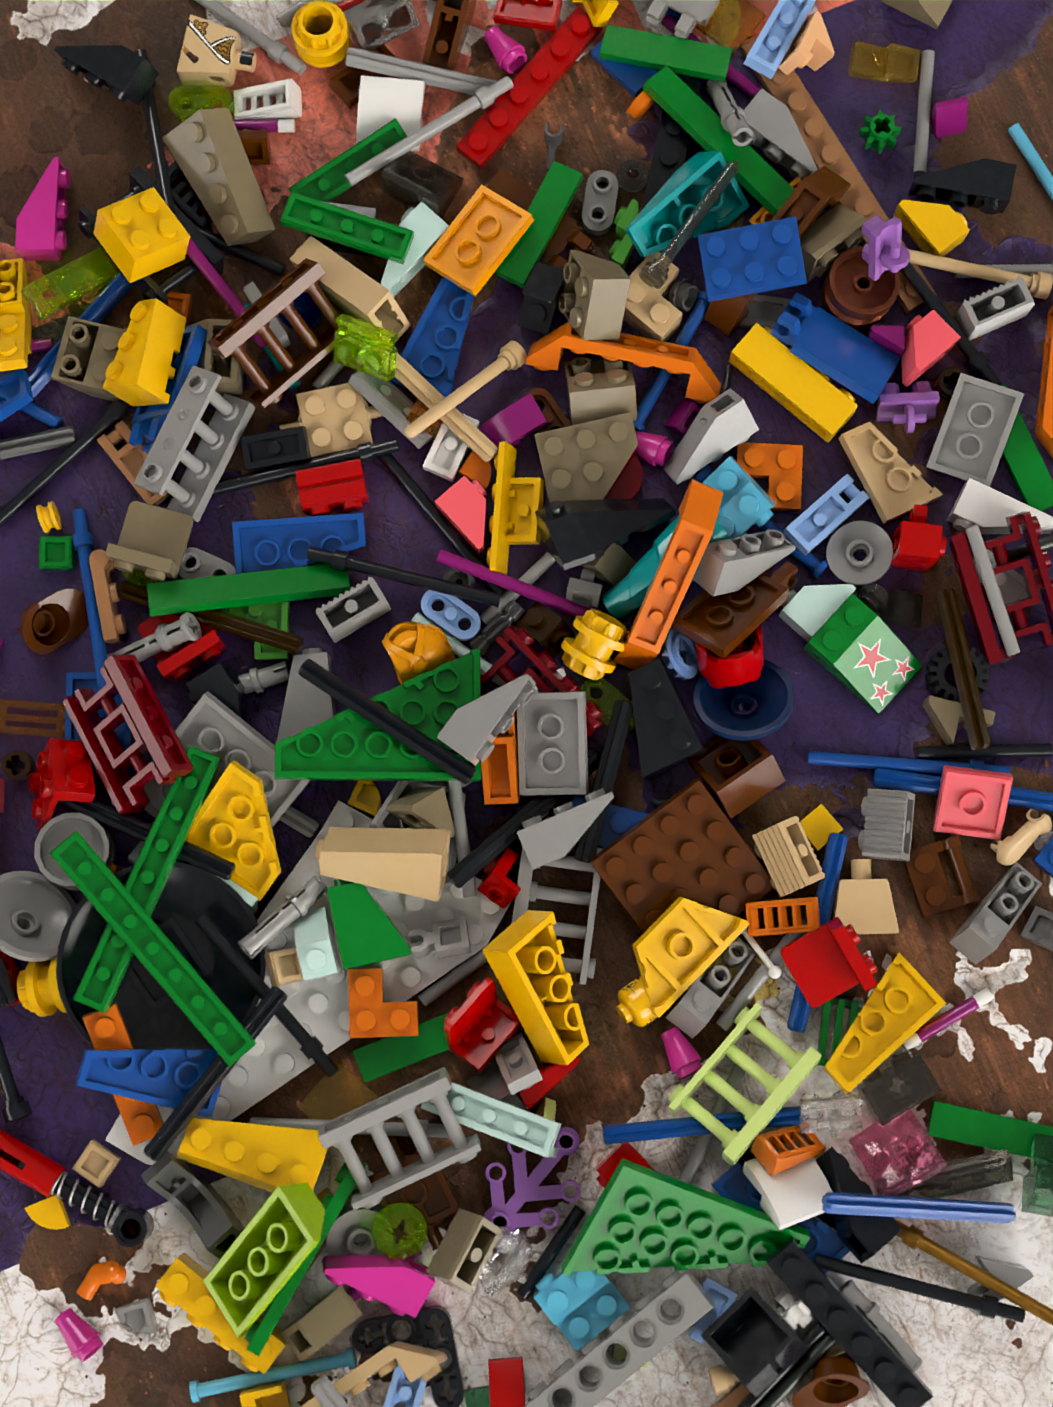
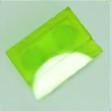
M345 314L338 316L335 323H338V330L335 331L334 362L387 382L395 377L397 347H394L398 334Z

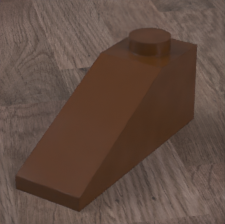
M437 0L422 60L423 64L455 71L472 20L476 0Z

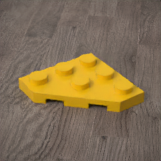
M233 760L200 807L186 841L234 863L236 867L230 880L257 897L258 901H261L281 873L262 779Z

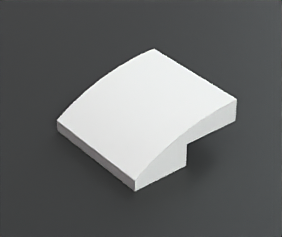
M361 75L356 144L395 118L407 136L421 129L423 125L422 112L425 81ZM420 145L410 151L420 152Z
M757 1158L744 1162L742 1172L762 1195L760 1207L779 1230L825 1213L822 1207V1197L827 1192H832L814 1158L772 1177Z

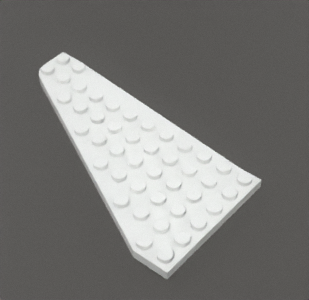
M338 800L317 837L258 918V925L285 902V897L288 894H294L314 875L318 876L328 888L335 887L334 881L338 879L319 875V860L315 859L318 841L325 839L329 827L369 828L373 819ZM476 877L474 879L477 896L463 898L462 887L457 888L452 884L450 888L443 887L438 902L365 885L411 947L420 946L423 942L411 943L409 932L416 929L433 932L432 923L465 917L471 953L437 959L435 951H431L429 955L421 959H415L412 955L352 969L383 968L384 1002L407 1001L486 947L511 902L503 909L490 901L477 890L482 880ZM327 893L308 910L326 906L342 973L310 981L302 980L277 987L287 994V999L283 1004L311 1037L315 1035L324 1045L323 1051L328 1055L352 1038H350L348 970L343 969ZM293 923L265 946V954L296 946ZM266 965L264 982L268 985L269 988H271L272 986ZM274 1015L255 1039L257 1044L238 1060L223 1079L212 1118L196 1114L193 1118L232 1121L314 1065L315 1061L312 1058L309 1060L300 1051L301 1045ZM157 1105L163 1122H165L175 1109ZM120 1114L105 1141L145 1164L153 1165L155 1163L144 1153V1148L151 1139L133 1146ZM187 1126L167 1150L175 1158H177L178 1149Z

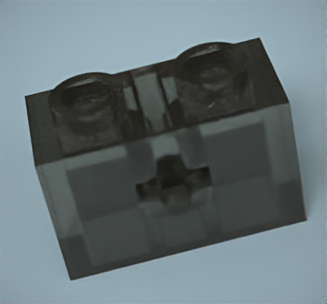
M366 0L343 12L353 42L359 49L368 51L420 25L411 0Z
M908 1051L900 1053L890 1060L892 1066L880 1072L879 1068H876L862 1081V1084L856 1087L878 1124L884 1125L941 1091L940 1086L920 1054L912 1053L910 1055ZM893 1078L904 1081L900 1085L902 1092L898 1093L889 1090L893 1086Z

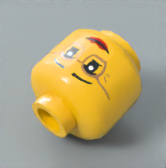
M641 976L618 991L619 1005L616 1006V1010L626 1024L632 1021L638 1027H644L657 1018L652 1013L651 1004Z

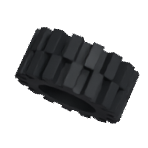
M948 646L943 647L927 664L926 669L928 671L925 674V681L928 680L929 682L927 688L935 693V697L961 703L957 687L949 684L945 677V670L951 663ZM972 646L969 648L980 695L987 687L986 682L990 680V674H987V670L990 667L988 663L985 664L983 661L986 657L982 653L980 655L976 653L977 648Z

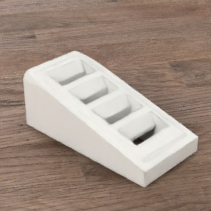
M292 78L233 90L234 120H274L302 117L301 88ZM272 97H276V105H273ZM251 98V110H247L246 99ZM259 98H263L262 108H260Z

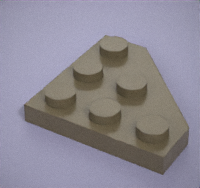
M631 412L534 434L549 503L570 500H603L638 446Z

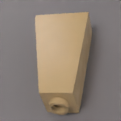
M310 236L289 259L294 267L306 258L318 262L325 272L318 279V286L326 297L346 314L364 320L391 347L411 326L388 289L314 237Z
M329 827L325 839L318 841L315 850V859L319 860V875L438 902L447 878L451 830Z

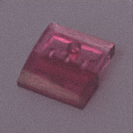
M907 1107L882 1125H879L876 1121L848 1140L882 1195H897L949 1167L910 1107Z

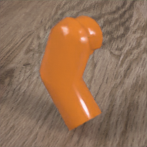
M112 1260L94 1264L76 1291L77 1294L91 1301L101 1284L111 1282L115 1285L121 1284L126 1278V1268Z

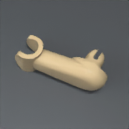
M1030 809L1026 813L1028 821L1015 834L1006 837L1004 840H993L994 844L991 843L990 847L997 853V862L1005 866L1016 863L1039 835H1045L1051 831L1052 821L1049 815L1042 814L1038 818V812Z

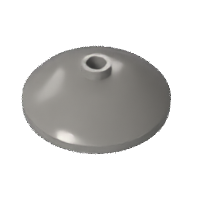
M12 871L0 875V950L11 957L24 961L40 962L56 958L62 932L68 918L76 907L73 898L67 890L51 882L45 875L36 872Z

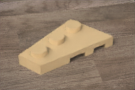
M871 422L849 430L838 438L883 524L909 513L914 504L926 505L943 495L936 487L932 488L920 476L922 473L914 465L911 467L897 453L898 449Z

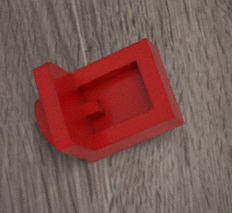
M509 847L482 869L487 874L477 888L490 901L503 909L509 905L521 890L518 885L506 877L518 857V854Z

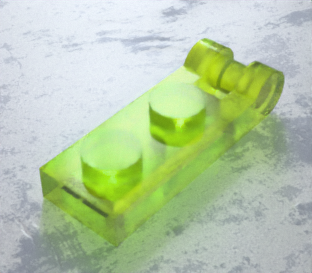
M99 247L26 285L21 292L27 301L31 300L35 307L33 311L38 319L42 320L53 314L56 310L111 282L118 274ZM49 289L54 297L45 300L41 293Z

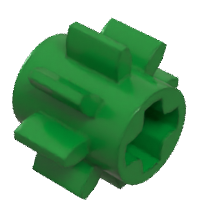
M879 110L875 117L872 118L868 115L865 117L863 122L865 127L861 128L859 137L865 138L866 150L871 148L877 150L878 154H881L886 146L891 149L895 147L897 141L894 137L899 136L901 127L894 125V114L888 116L883 114L882 110Z

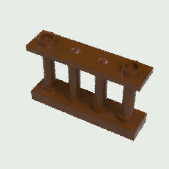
M307 258L208 341V344L215 353L225 358L228 356L235 357L259 389L250 398L263 408L276 404L283 397V392L336 346L352 338L348 333V328L357 318L348 314L343 317L339 315L318 286V279L325 274L324 270L318 262ZM307 292L332 326L318 339L293 306L294 300L302 293ZM278 313H283L307 346L295 359H292L268 327L270 325L269 321ZM252 335H259L284 368L270 380L266 378L244 349V342Z

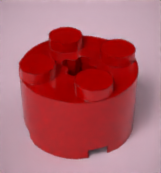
M761 625L725 659L695 642L699 672L709 681L710 686L713 688L722 689L726 686H739L760 678L764 665L763 631Z

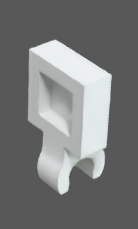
M784 1289L773 1298L780 1306L776 1312L792 1330L797 1325L804 1328L813 1319L809 1315L811 1310L801 1300L796 1301Z

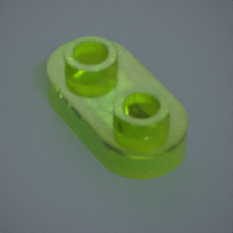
M219 85L179 86L170 93L168 98V105L172 114L181 121H185L200 109H214L213 106L216 103H222L223 106L221 108H229L230 113H232L234 108L230 92ZM183 104H191L189 109H181Z
M603 678L598 680L588 679L580 688V692L586 691V702L590 699L601 709L603 714L600 718L607 727L609 726L615 701L625 700L631 702ZM593 688H599L602 690L603 695L599 699H594L590 696V691ZM634 710L628 732L635 726Z

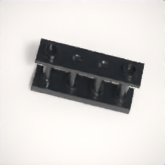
M138 166L129 172V192L114 203L152 187L158 192L157 184ZM82 204L78 207V226L86 238H93L106 252L93 234L97 214L94 216ZM174 204V215L204 256L221 275L223 273L224 257ZM191 260L158 285L149 275L133 283L141 290L144 300L157 298L168 306L167 294L200 270Z

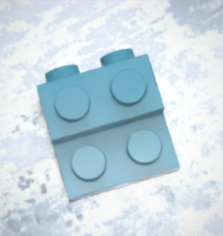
M729 456L703 482V484L723 491L717 521L722 525L729 539L746 535L755 524L759 528L762 527L774 515L771 509L776 503L732 456Z
M561 1271L556 1276H553L552 1273H549L535 1285L537 1291L534 1293L533 1298L552 1323L557 1325L576 1352L631 1308L607 1274L597 1275L596 1271L571 1272L572 1276H566Z

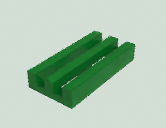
M833 998L823 1004L817 1052L822 1056L818 1065L825 1066L829 1060L825 1059L831 1005H837L832 1055L841 1041L844 1008L849 1007L848 1030L858 1014V1001Z

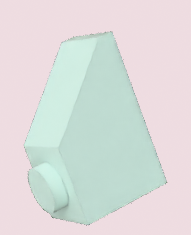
M852 584L804 586L798 593L792 590L789 593V598L781 605L783 610L779 617L809 642L851 596L856 587Z
M326 906L308 910L306 916L303 918L299 917L293 922L296 950L303 980L310 981L342 973Z

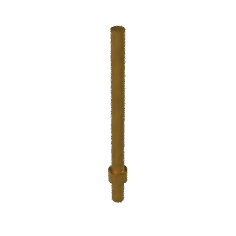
M896 1220V1223L902 1229L896 1236L903 1239V1244L913 1250L916 1247L1053 1326V1309L924 1236V1231L911 1224L909 1227Z

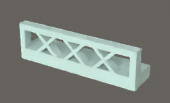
M451 1082L452 1089L447 1091L446 1098L458 1123L544 1157L556 1158L559 1147L554 1146L561 1127L560 1123ZM429 1101L422 1103L421 1109L439 1115L434 1103H429Z

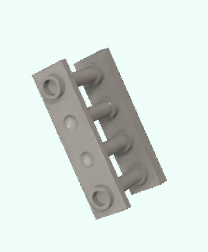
M192 366L133 484L161 496L166 491L173 496L167 509L188 514L192 517L193 521L199 523L215 487L256 407L248 401L226 393L222 397L215 391L222 377L219 374ZM210 403L216 408V411L209 425H206L201 421V418ZM195 432L202 439L193 455L186 448ZM179 462L187 466V469L178 484L171 478Z
M522 846L517 885L521 890L515 897L512 923L528 910L529 901L536 902V899L589 906L587 926L556 922L553 925L556 936L585 940L582 960L562 957L565 971L580 973L579 984L586 985L587 978L594 979L596 958H590L600 875L591 863L580 862L575 859V856L566 855L543 866L594 872L591 893L539 886L538 882L532 881L533 870ZM597 848L596 855L603 849Z
M445 1067L319 1126L318 1138L323 1148L326 1149L332 1145L334 1148H339L358 1187L357 1190L351 1192V1205L354 1210L360 1207L365 1209L371 1208L380 1203L383 1199L382 1197L456 1162L459 1164L466 1163L475 1158L477 1152L481 1151L480 1139L477 1133L467 1138L465 1137L446 1098L447 1091L452 1089L451 1078ZM426 1101L434 1103L453 1143L435 1153L414 1112L417 1105ZM396 1115L398 1118H402L421 1157V1160L404 1168L383 1128L384 1121ZM364 1130L366 1133L371 1134L390 1173L372 1183L351 1143L352 1136Z

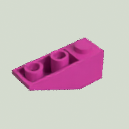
M59 157L52 159L17 217L15 250L24 261H61L62 250L67 248L66 231L63 230L64 219H68L69 206L68 201L65 200V189L70 188L71 179L69 169L64 167Z
M403 1254L324 1256L322 1259L323 1273L326 1274L325 1277L330 1282L338 1286L347 1284L355 1288L357 1294L369 1301L377 1299L387 1304V1308L399 1316H404L406 1313L416 1318L436 1282L435 1277L426 1272L427 1266Z

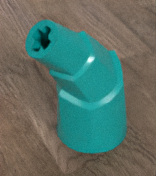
M680 514L653 541L652 548L630 569L629 574L603 594V602L607 610L615 618L621 619L642 605L680 519ZM717 520L709 543L729 539L726 531Z

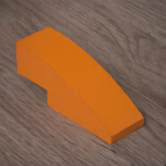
M517 710L512 715L515 719L510 728L504 734H498L492 743L494 745L492 753L484 762L481 761L485 805L514 804L519 802Z

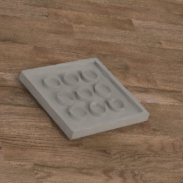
M209 691L204 693L175 731L185 752L190 745L222 760L204 801L228 765L235 760L262 779L272 828L311 781L275 780V745ZM154 778L143 787L150 800V803L145 805L144 810L156 819L171 784L158 785Z

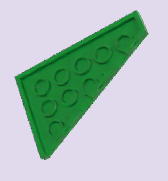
M473 649L453 661L441 664L434 670L422 673L403 682L402 685L371 698L475 767L476 772L470 781L481 780V761L475 766L437 738L458 708L480 698V649ZM350 708L322 723L308 727L292 737L289 736L275 743V780L458 781Z
M622 1158L561 1264V1270L563 1275L572 1276L571 1272L596 1271L597 1275H605L612 1272H620L622 1274L650 1272V1268L674 1267L675 1271L688 1270L689 1268H698L700 1270L728 1268V1264L751 1263L752 1267L767 1265L766 1258L791 1237L804 1249L810 1239L808 1229L795 1224L779 1230L764 1212Z

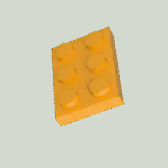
M481 184L423 261L427 267L476 297L533 223L532 214Z

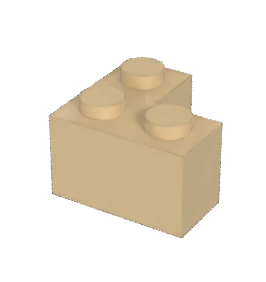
M660 252L648 255L629 276L631 280L623 320L645 338L666 342L680 327L683 313L664 298L672 286L677 283L679 268Z

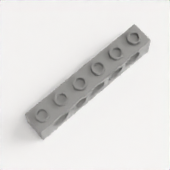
M689 1269L682 1274L679 1271H674L662 1281L661 1284L664 1286L662 1291L655 1296L649 1292L634 1305L637 1311L628 1319L622 1314L607 1327L611 1333L600 1341L596 1336L581 1349L584 1355L573 1363L569 1358L554 1371L557 1377L548 1385L542 1380L527 1393L530 1399L524 1407H594L713 1309L715 1302ZM666 1299L676 1300L680 1304L681 1312L676 1316L667 1315L663 1311L662 1302ZM640 1321L650 1323L654 1330L653 1336L649 1338L639 1336L636 1332L635 1324ZM615 1343L622 1345L626 1349L627 1357L622 1360L612 1358L609 1354V1346ZM585 1366L595 1367L599 1372L600 1379L596 1382L587 1381L582 1375V1368ZM559 1388L569 1390L573 1401L569 1404L560 1403L556 1398L555 1391Z

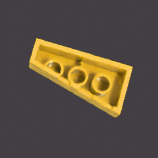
M527 910L483 948L482 951L541 1062L568 1065L589 1045L579 1004L573 1002L571 994L573 982L570 972H565L561 957V954L564 953L561 939H556L553 925L556 924L554 912Z
M193 1118L187 1126L178 1149L177 1158L270 1192H274L280 1185L308 1183L313 1190L328 1148H323L318 1138L319 1130Z

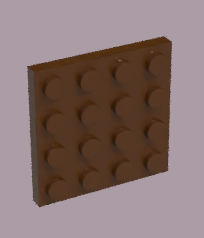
M697 778L589 860L642 933L679 897L737 917L746 910V903L756 902L773 889L770 885V876Z

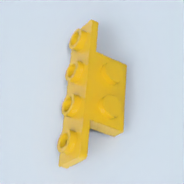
M502 441L499 442L498 452L494 456V466L497 470L496 483L492 486L494 514L489 520L492 540L491 547L487 551V564L491 571L507 575L509 545H540L541 534L535 511L543 509L545 480L541 477L515 478L516 448L508 442Z

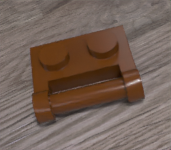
M959 835L910 850V861H903L922 918L981 900L978 890H974L959 846L962 845ZM947 850L962 895L952 897L938 852Z

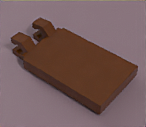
M502 168L487 185V188L525 211L528 210L537 194ZM565 213L539 262L564 269V265L568 261L559 256V254L566 246L571 250L590 254L593 250L591 246L593 241L578 231L580 229L578 222Z
M787 561L769 578L766 575L773 569L772 566L738 591L714 597L704 589L675 616L672 627L725 659L789 598L790 591L798 584V578L793 576L798 572V567Z

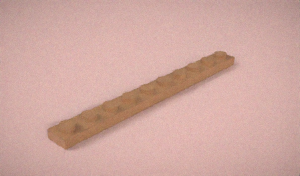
M756 39L742 46L741 53L745 59ZM778 68L773 78L769 79L753 70L765 91L788 107L818 170L826 166L851 184L838 203L863 215L867 220L878 215L887 222L889 219L796 72L793 70L786 75ZM866 236L861 240L862 245L865 246V244L869 243V239ZM901 239V245L904 246V247H906L905 244H904V242H903L902 239ZM912 264L934 294L937 295L919 266ZM899 270L901 287L897 300L905 313L909 314L925 305V303Z

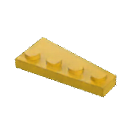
M900 952L895 956L878 982V985H876L823 1067V1070L846 1095L946 1004Z

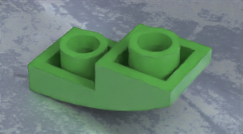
M635 199L631 200L627 208L622 206L614 219V224H616L615 237L618 239L613 244L608 256L611 257V262L619 264L623 270H625L634 248V244L625 229L639 214L638 201Z

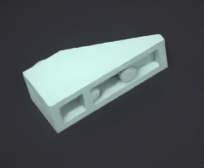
M422 201L416 208L410 207L400 220V227L414 231V238L404 264L388 260L380 283L391 292L393 297L425 266L423 259L449 227Z

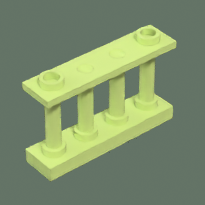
M757 1002L751 1009L745 1007L734 1020L737 1026L689 1083L685 1087L679 1084L668 1098V1101L671 1102L668 1106L669 1113L673 1117L683 1108L723 1142L721 1146L725 1150L722 1153V1159L732 1167L751 1146L755 1137L761 1134L819 1064L822 1056L812 1047L805 1054L801 1051L796 1052L757 1020L762 1010V1006ZM747 1030L789 1063L787 1067L791 1071L783 1080L780 1077L775 1079L735 1045ZM725 1056L729 1057L767 1089L765 1093L769 1097L762 1106L758 1103L753 1105L713 1071ZM703 1082H706L745 1115L743 1119L747 1121V1124L740 1132H737L735 1129L733 1131L728 1129L691 1097Z

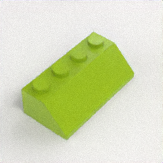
M308 1183L278 1186L203 1281L237 1338L244 1336L320 1241L325 1208Z

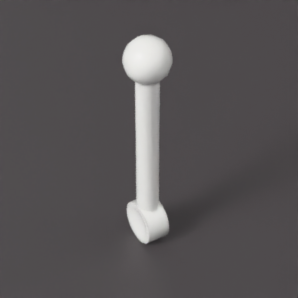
M746 927L741 934H743L767 966L769 976L773 979L779 978L782 975L781 968L771 962L753 937L748 936Z

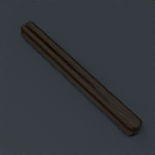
M953 588L942 589L938 591L936 598L972 750H983L988 748L991 743L956 592Z

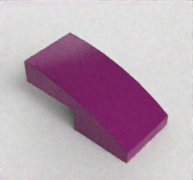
M529 393L500 411L478 429L499 449V442L506 441L514 447L521 443L520 439L548 423L534 397Z

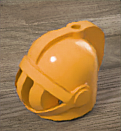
M416 621L401 622L392 627L382 640V644L390 655L400 685L422 673L438 668L441 664L455 660V655L446 635L436 625H424Z

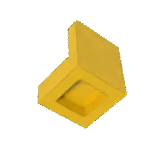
M285 1380L244 1388L239 1395L242 1407H291Z

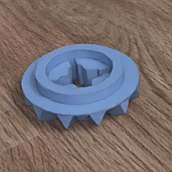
M672 628L669 630L662 645L664 653L661 656L666 659V668H671L672 675L679 677L682 681L693 678L698 672L696 644L693 640Z

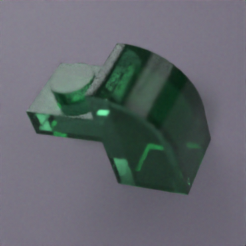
M1037 1133L1032 1136L1030 1171L1023 1177L1022 1212L1053 1217V1136Z

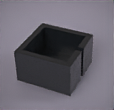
M752 1286L701 1334L703 1339L757 1399L780 1377L776 1372L780 1367L786 1371L808 1350L794 1331Z

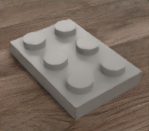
M960 373L926 468L964 481L971 478L990 487L1025 393Z
M586 691L534 693L526 705L522 706L520 704L517 708L519 795L588 794Z

